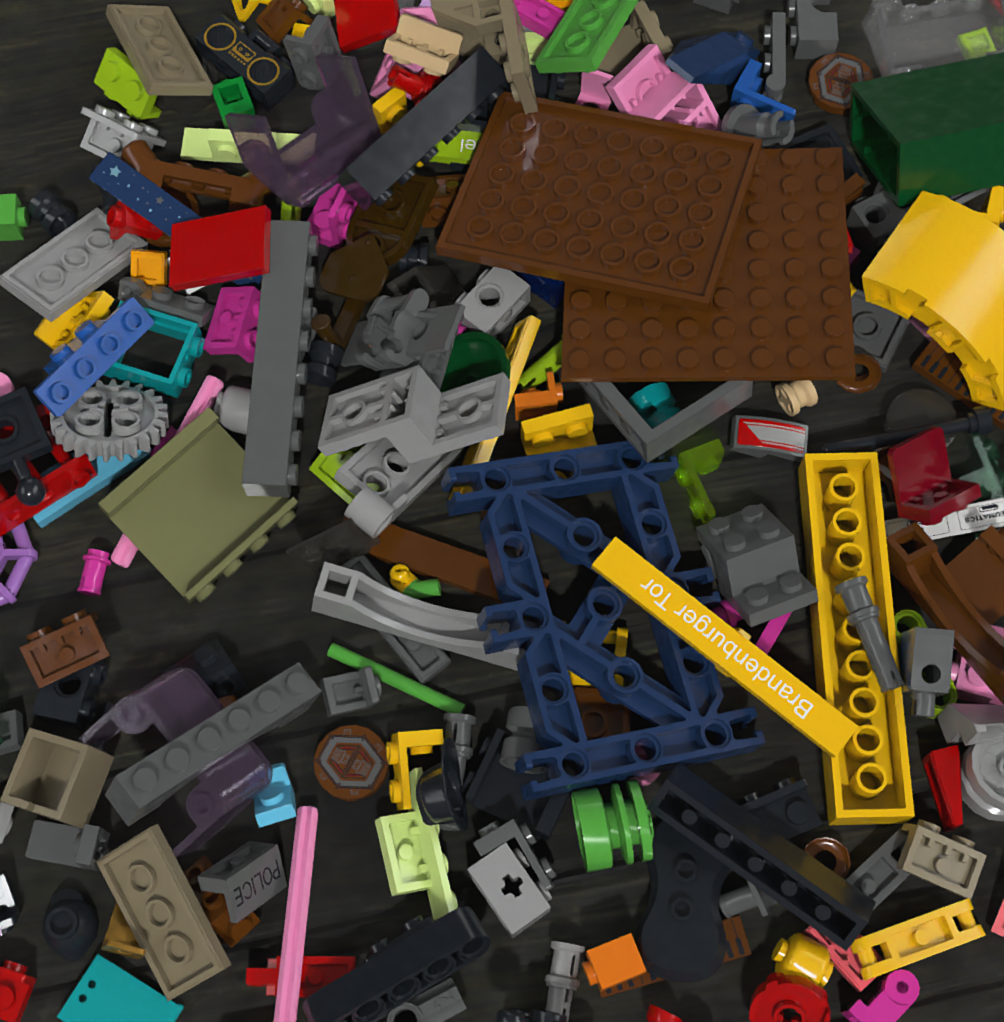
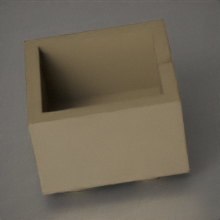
M29 728L0 801L83 829L84 824H89L114 757L92 746Z

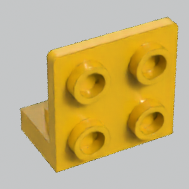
M590 403L521 421V441L526 456L596 446L597 443L592 430L594 415ZM555 471L559 477L567 479L563 472Z

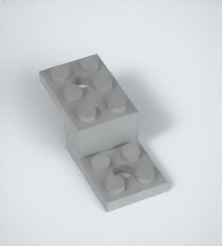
M417 365L329 395L317 448L326 457L387 437L405 460L411 464L478 442L504 435L511 381L502 372L441 393L421 366Z

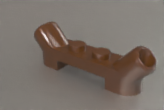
M145 140L132 141L123 148L121 154L123 162L161 189L167 188L229 200V212L263 206L265 199L279 190V179L270 166L265 164L257 166L241 177L229 175L226 171L218 168H210L208 170L194 168L193 165L187 162L178 161L173 164L160 161Z

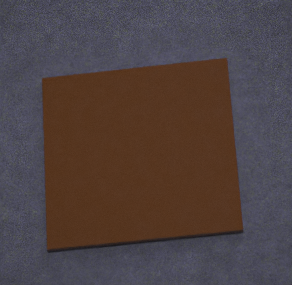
M842 147L761 150L709 312L565 282L561 382L855 380Z

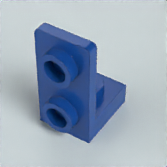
M750 58L733 89L730 107L739 104H749L755 107L759 113H774L783 110V117L778 119V121H794L795 109L759 94L764 80L759 77L762 63Z

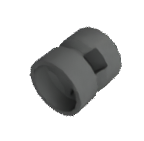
M512 707L508 712L506 733L510 737L505 738L502 742L499 762L503 766L516 771L514 763L523 754L545 750L546 748L537 743L528 707ZM537 767L526 770L524 773L540 774L545 773L548 769L546 767Z

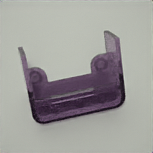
M327 54L315 56L325 86L312 100L311 111L315 125L279 150L277 149L266 116L237 113L225 115L246 169L289 206L305 207L338 184L336 180L343 171L382 136L355 56Z
M186 667L174 668L122 698L79 739L83 744L110 740L120 730L127 734H139L146 731L154 723L170 743L225 707L194 670ZM253 741L238 748L197 776L200 783L189 793L186 800L187 813L197 825V828L172 850L176 858L199 850L271 783L273 776L271 764Z

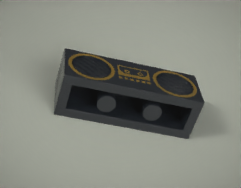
M221 14L195 36L200 57L228 79L242 76L249 96L268 112L296 87L293 66L285 57L280 56L283 47L259 28L248 35L246 28L240 21L236 19L231 21Z

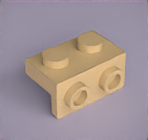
M404 13L400 16L396 33L386 39L383 52L392 55V59L398 63L405 65L414 63L422 66L423 71L430 75L442 76V74L446 75L456 67L464 35Z

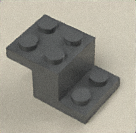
M762 503L746 506L739 512L725 517L714 518L708 523L696 527L698 540L713 555L720 593L750 627L819 602L817 589L800 573L794 535Z

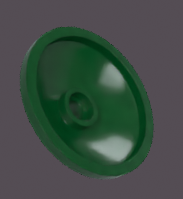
M466 332L457 335L440 392L442 393L502 372L510 379V359L504 346L493 336L483 332Z

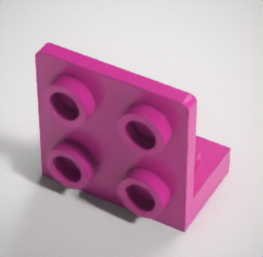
M330 176L307 221L311 224L313 235H318L320 244L338 250L343 247L346 241V231L358 203L336 181V178Z

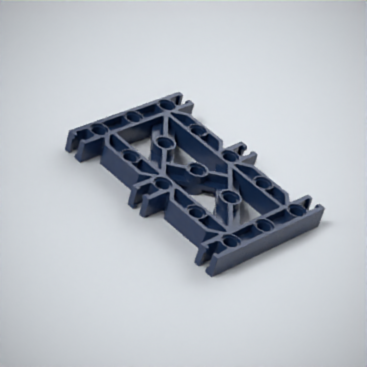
M629 441L450 467L447 468L441 481L443 492L449 491L452 487L470 486L473 492L462 495L460 491L453 493L451 499L447 500L446 503L449 516L484 510L488 511L479 527L498 598L503 604L484 607L476 620L480 632L488 629L487 624L508 622L510 627L508 633L498 635L497 629L488 631L489 636L483 644L485 654L514 648H525V652L516 665L537 743L546 749L523 754L514 765L517 774L524 773L532 768L546 767L550 780L539 784L535 780L522 785L521 792L524 801L672 770L679 763L686 767L751 753L766 743L762 730L753 731L754 736L747 739L736 740L733 737L731 726L738 725L739 730L748 729L747 724L758 717L755 707L720 714L716 713L724 695L715 665L650 613H648L670 690L644 674L641 666L634 659L618 657L601 646L629 599L627 595L591 568L594 561L612 540L602 534L600 526L594 520L576 518L550 501L611 490L628 547L687 593H689V588L694 586L696 590L702 589L707 583L714 581L711 567L677 573L673 572L681 555L660 486L657 483L669 481L679 468L676 456H669L668 462L647 463ZM665 452L656 457V461L664 460L663 455ZM622 460L629 462L633 468L627 467ZM555 471L563 472L567 479L559 477ZM485 481L495 483L499 489L490 488ZM642 525L649 527L653 534L647 533ZM529 531L558 548L561 557L566 562L573 565L583 564L599 575L569 625L552 615ZM574 537L582 538L586 546L579 545ZM503 549H512L516 552L518 558L509 557ZM718 591L712 592L709 596L694 597L709 610L715 608L721 602ZM593 604L601 606L605 610L606 615L598 614ZM522 617L531 618L535 621L537 628L527 627ZM683 661L689 662L693 666L695 673L689 672L685 668ZM568 670L596 687L600 696L607 702L612 704L621 703L657 727L587 741ZM613 674L622 676L626 681L627 687L618 685L614 680ZM542 688L551 689L556 695V701H550L544 697ZM705 732H709L715 737L716 745L710 744L707 741ZM635 746L645 750L647 760H642L636 755ZM562 761L571 762L575 766L576 776H571L564 771Z

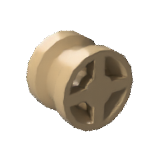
M811 380L782 382L775 386L777 400L789 416L798 414L804 406L811 407L818 402V395Z

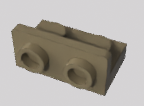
M919 819L917 825L903 823L901 830L908 833L896 868L958 896L971 899L987 855L974 850L975 843L966 838L952 835V838L949 839L940 835L941 827Z

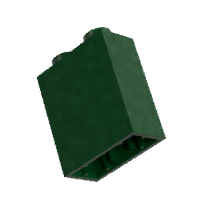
M1004 52L851 83L850 145L898 207L913 204L922 191L952 196L1004 185Z

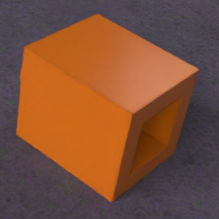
M631 933L587 950L585 955L588 961L582 963L590 986L597 984L600 992L641 976L646 972Z

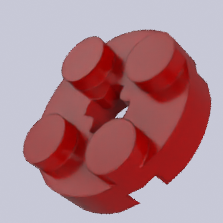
M780 972L771 973L767 976L766 981L755 989L750 1001V1022H830L831 1019L828 995L824 988L817 986L804 977L796 975H785ZM786 1008L794 1009L800 1014V1017L792 1016L791 1020H787L784 1018V1012L781 1010Z

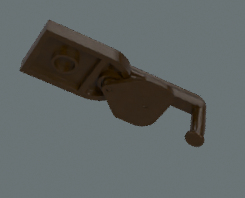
M415 174L403 186L398 182L390 188L394 194L380 207L374 203L364 211L358 204L346 231L347 245L329 255L320 274V285L327 293L347 298L333 328L330 325L331 318L326 314H319L312 318L310 326L316 330L323 341L335 344L343 351L345 350L366 303L376 298L381 292L389 275L388 266L404 257L412 246L439 187L435 179Z

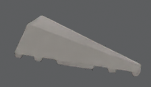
M949 703L937 717L947 745L964 742V745L967 746L1004 738V705Z

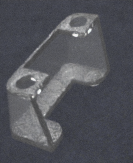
M902 0L872 1L862 21V27L881 77L1004 52V0H936L929 5L918 6L917 4L903 6Z

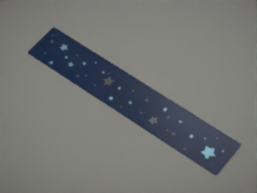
M111 152L107 153L89 177L90 180L170 237L172 224L202 218ZM262 275L232 281L240 287H257L262 280Z

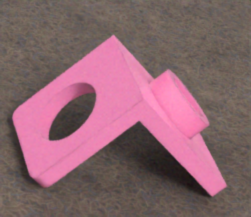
M599 70L589 73L582 72L581 92L575 104L581 106L594 105L598 109L609 110L613 100L605 86L614 76Z

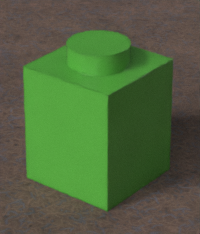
M0 194V241L24 240V227L29 226V213L27 211L28 208L26 206L23 207L17 194Z

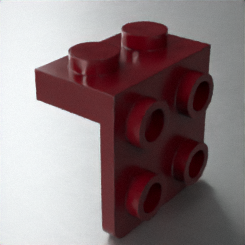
M932 426L889 449L887 456L899 518L919 521L922 525L926 526L935 525L942 522L945 516L966 509L967 504L982 497L979 483L951 478L944 431L941 427Z

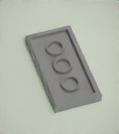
M97 207L1 274L0 286L52 322L131 264L132 249L148 250V242L137 235L125 233L118 240L110 239V226L107 225L106 221L107 215Z

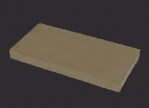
M107 5L106 16L148 95L211 96L213 84L168 6Z
M158 824L149 827L96 861L140 948L146 950L144 956L167 1001L232 965Z

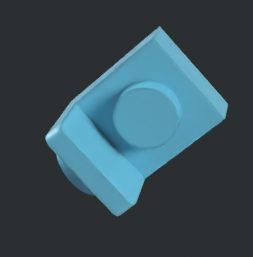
M277 763L248 773V780L254 794L255 817L259 828L297 816L295 793L284 763Z

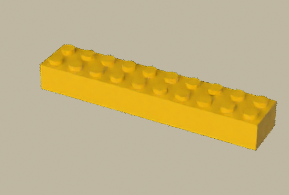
M877 452L804 454L798 468L807 580L817 589L819 601L810 605L817 694L859 726L835 758H832L822 750L828 825L903 824L913 818L915 814L902 688L899 687L881 693L880 686L857 629L847 622L846 617L849 614L841 594H836L834 590L837 585L860 576L867 577V590L873 604L879 606L880 616L877 619L900 673Z

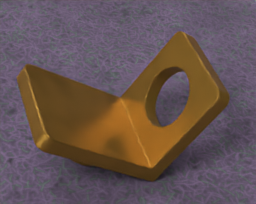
M116 902L101 949L139 960L144 957L146 950L140 948Z

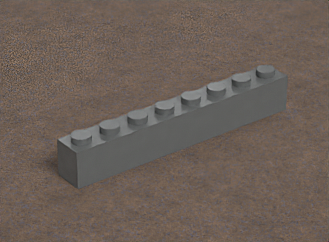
M271 220L269 274L262 275L242 486L247 496L290 497L291 485L297 486L298 464H293L294 451H300L301 430H296L297 418H303L304 396L299 395L300 384L306 385L307 364L302 363L303 352H309L310 331L305 330L306 319L312 320L313 299L308 298L309 287L314 288L316 283V268L311 266L312 256H318L319 249L318 235H313L309 221Z

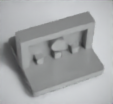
M97 104L95 109L83 106L80 112L91 118L80 147L102 158L108 152H111L121 159L123 148L134 140H145L151 150L154 145L165 147L167 142L157 136L159 130L142 122L138 124L130 120L131 116L119 110H110Z

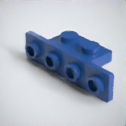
M131 297L124 301L106 320H87L74 331L76 337L69 344L64 343L58 346L50 354L51 361L44 367L49 375L34 389V394L55 417L62 416L154 324L153 319L138 301Z

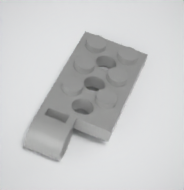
M387 437L367 443L343 464L334 476L336 481L356 496L347 507L344 515L373 539L376 538L460 457L464 447L409 464ZM395 463L399 465L403 472L393 471L388 464ZM367 483L378 484L382 492L373 491L367 486Z

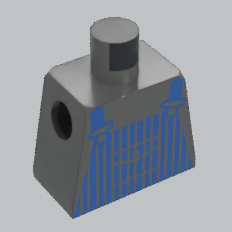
M914 627L900 634L899 668L900 675L905 683L901 688L903 694H912L911 716L934 717L935 696L949 693L955 630ZM922 671H924L927 675V682H925L922 678Z

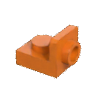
M553 371L546 372V391L531 388L523 390L519 394H514L515 421L532 419L557 412L558 403H563V390L561 382H555Z

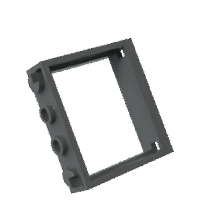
M727 381L657 427L651 429L611 382H578L647 463L752 397L753 381Z

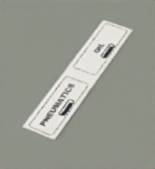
M1004 498L968 504L966 509L945 516L942 522L935 525L926 526L922 525L919 521L904 518L884 521L886 537L914 522H917L932 540L986 530L991 525L994 528L1004 526Z

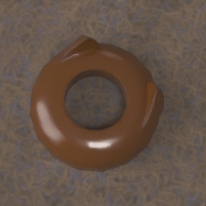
M854 353L855 365L862 364L869 369L868 372L863 376H856L855 380H836L837 384L844 390L852 393H864L874 390L881 380L882 373L878 361L871 355Z
M829 837L815 838L804 844L802 850L813 858L822 850L832 853L835 860L832 871L841 878H846L851 862L845 845Z

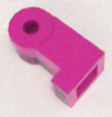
M900 969L890 972L882 977L878 984V991L866 1004L860 999L855 1000L849 1004L842 1014L850 1022H896L917 999L920 991L919 982L914 974L907 970Z

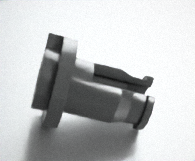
M739 104L732 106L724 115L721 132L762 139L763 147L772 146L775 143L786 145L793 138L795 127L793 120L778 121V119L783 117V110L774 113H759L752 105Z

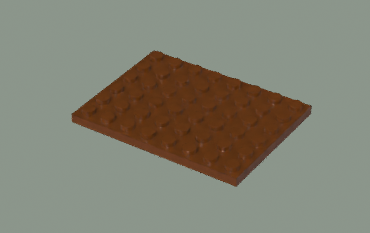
M504 91L497 99L436 244L437 255L709 312L762 150V139L536 97L538 112L525 115L521 102L515 103L512 92Z

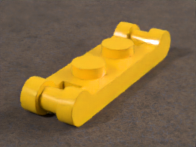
M964 899L854 940L850 948L852 953H857L863 967L859 969L863 980H869L986 936L982 925H977L971 910L974 907L971 900ZM952 917H957L962 929L961 932L958 931ZM880 945L886 960L878 962L872 947Z

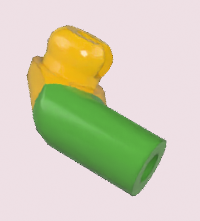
M403 564L395 565L390 570V582L399 593L417 600L441 596L439 578L420 581Z

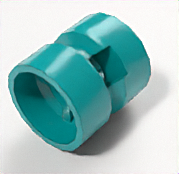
M665 382L648 385L637 391L628 400L651 429L682 411L679 407H674L676 399Z

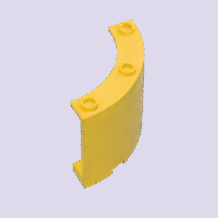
M922 191L863 273L862 282L865 301L888 309L907 320L912 315L928 326L929 329L926 333L938 342L947 353L955 352L961 360L962 366L960 370L968 384L972 402L1004 411V230L974 210L950 200L945 195Z

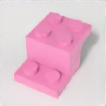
M648 44L605 86L620 113L721 131L722 121L703 84H690L678 73L671 72L669 66L665 64L666 61L656 44Z

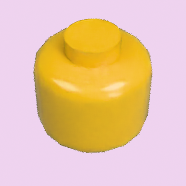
M803 933L793 934L788 940L781 938L771 956V959L776 961L775 972L804 977L822 988L829 980L834 967L833 961L830 960L828 948Z

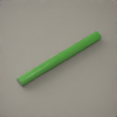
M334 642L328 650L327 656L354 669L360 670L363 667L371 666L373 675L376 674L380 681L447 713L462 714L466 704Z

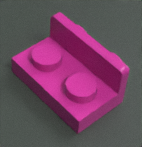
M255 286L221 287L203 345V349L210 355L238 354L248 363H254L261 292Z

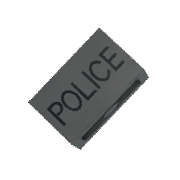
M248 841L197 876L201 891L224 894L231 923H238L287 887L278 844Z

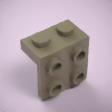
M644 0L638 1L631 12L630 24L622 27L597 70L615 77L648 44H656L665 61L674 51L670 38L664 36L660 30L659 19L655 11H650Z

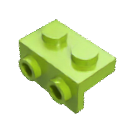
M116 47L107 48L94 83L104 90V94L108 98L117 101L126 108L127 113L131 117L138 120L159 118L162 111L154 105L158 95L147 94L133 65L124 53Z

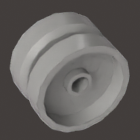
M1004 738L972 744L960 756L962 800L974 813L988 820L1004 821Z

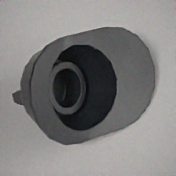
M447 737L442 746L441 762L423 772L418 780L416 800L422 820L426 825L455 823L460 830L466 831L469 820L462 793L458 754L453 740Z

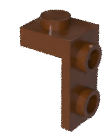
M202 856L184 872V875L213 930L232 948L261 920L253 911L238 923H231L224 894L201 891L197 876L213 866L206 856Z

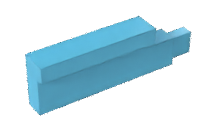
M139 449L137 450V458L124 454L123 461H119L116 456H111L108 462H104L102 456H97L90 462L98 476L91 479L85 486L75 489L37 513L33 518L43 528L150 458V452H144ZM75 452L71 454L73 458H75ZM56 463L52 467L42 472L40 475L43 478L52 471L61 467V465L59 463Z

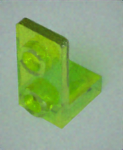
M719 438L680 453L678 458L679 468L675 472L681 488L686 487L691 496L689 504L696 519L701 518L704 524L714 519L716 513L697 473L699 472L700 475L708 474L716 470L719 464H721L725 450Z

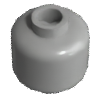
M231 385L225 392H219L214 413L219 417V424L224 430L247 434L251 389Z

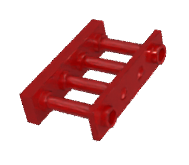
M43 403L35 407L54 449L51 453L61 467L42 478L31 461L26 462L32 477L41 480L46 488L45 498L35 506L22 504L16 495L11 497L0 482V537L75 489L85 486L91 479L98 476L86 454L73 458L69 452L64 451L63 444H56L55 436L51 435L50 411ZM6 426L1 428L0 439L9 438L14 432V427Z

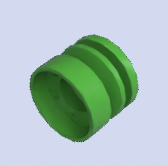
M636 779L626 781L627 799H623L618 783H612L610 787V802L606 803L603 802L597 787L571 791L576 831L587 873L612 868L613 849L620 848L622 857L627 865L634 862V845L637 847L642 862L653 859L652 842L654 830L651 813L647 809L649 806L648 802L644 798Z

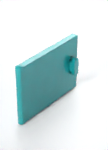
M97 954L57 1015V1018L64 1022H175L184 1006L172 1000L167 1001L163 994L100 954Z

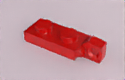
M281 956L268 959L267 968H246L247 986L266 987V996L276 997ZM303 956L299 998H308L316 991L355 969L356 956Z

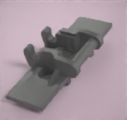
M422 288L413 289L409 294L391 298L387 295L378 296L366 315L368 320L357 322L341 365L344 367L363 365L378 371L406 367L410 363L419 360L421 355L451 351L452 340L458 334V325L460 321H463L466 307L463 304H455L427 309L429 296Z

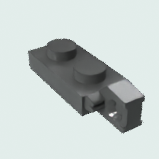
M124 277L119 282L118 300L126 301L128 298L134 297L142 307L198 323L199 328L212 319L215 305L205 303V300L201 297H185L173 293V290L168 287L145 285L140 278Z

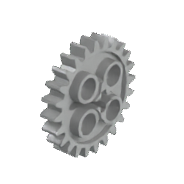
M112 379L109 385H104L102 381L97 380L96 386L90 387L62 416L55 417L50 412L51 435L55 436L56 444H63L65 452L74 450L75 457L77 458L85 453L88 454L89 461H93L97 456H102L104 462H108L111 456H116L119 461H123L124 454L137 458V450L150 452V444L160 445V437H166V428H169L167 404H163L162 396H154L153 389L143 391V384L130 387L129 380H126L122 385H117L115 379ZM110 403H113V409L111 413V436L106 437V431L108 429V405Z

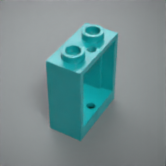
M120 300V302H119L117 308H118L124 301ZM143 307L154 321V324L148 330L185 341L169 378L121 364L125 353L103 375L123 382L129 380L130 384L133 385L143 384V388L153 389L155 392L179 398L182 389L187 388L191 381V368L195 358H200L203 353L205 339L198 323Z

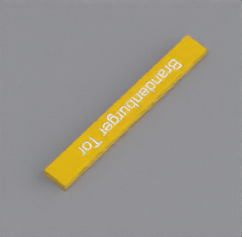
M616 536L592 564V569L832 758L838 755L859 727Z

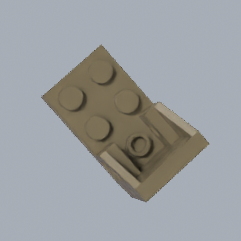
M430 0L437 24L464 35L459 55L469 58L483 46L499 65L503 64L507 82L511 84L515 103L521 102L525 115L538 112L525 31L515 1Z

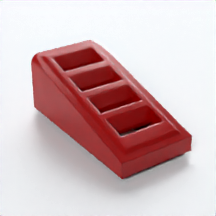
M958 745L933 750L922 758V764L939 817L946 832L952 831L963 824L960 752Z

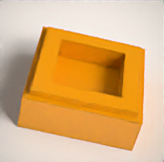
M132 249L131 277L142 279L145 285L165 287L167 285V251Z

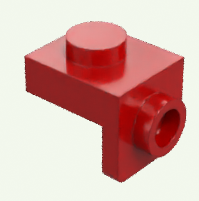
M120 200L108 210L106 221L107 225L110 226V239L118 240L125 233L157 241L163 235L161 229Z

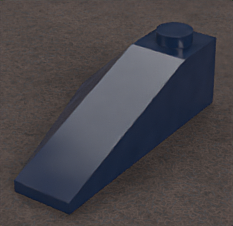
M740 30L737 33L724 31L680 41L665 64L690 84L736 85L750 58L755 60L760 51L753 46L755 41L746 33Z

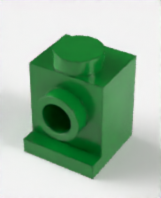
M242 76L234 79H225L213 85L212 94L225 129L248 130L258 127L255 110Z

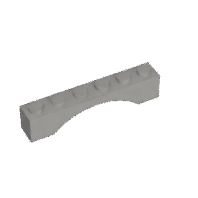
M324 562L314 593L311 611L518 671L516 664L525 652V648H514L485 654L483 647L484 642L489 636L488 631L497 629L498 635L508 633L510 627L508 622L487 624L488 629L480 632L476 620L480 613L465 612L429 604L394 591L374 581L362 572ZM523 620L527 627L537 628L536 623Z

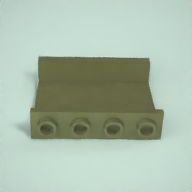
M210 407L98 503L106 516L189 604L195 599L199 602L205 600L216 589L212 583L222 574L227 578L230 577L243 565V562L240 560L243 555L250 549L255 554L270 540L267 534L274 527L278 526L280 529H283L297 516L293 510L296 509L298 501L294 497L289 499L288 497L247 496L242 486L245 451L219 424V417Z

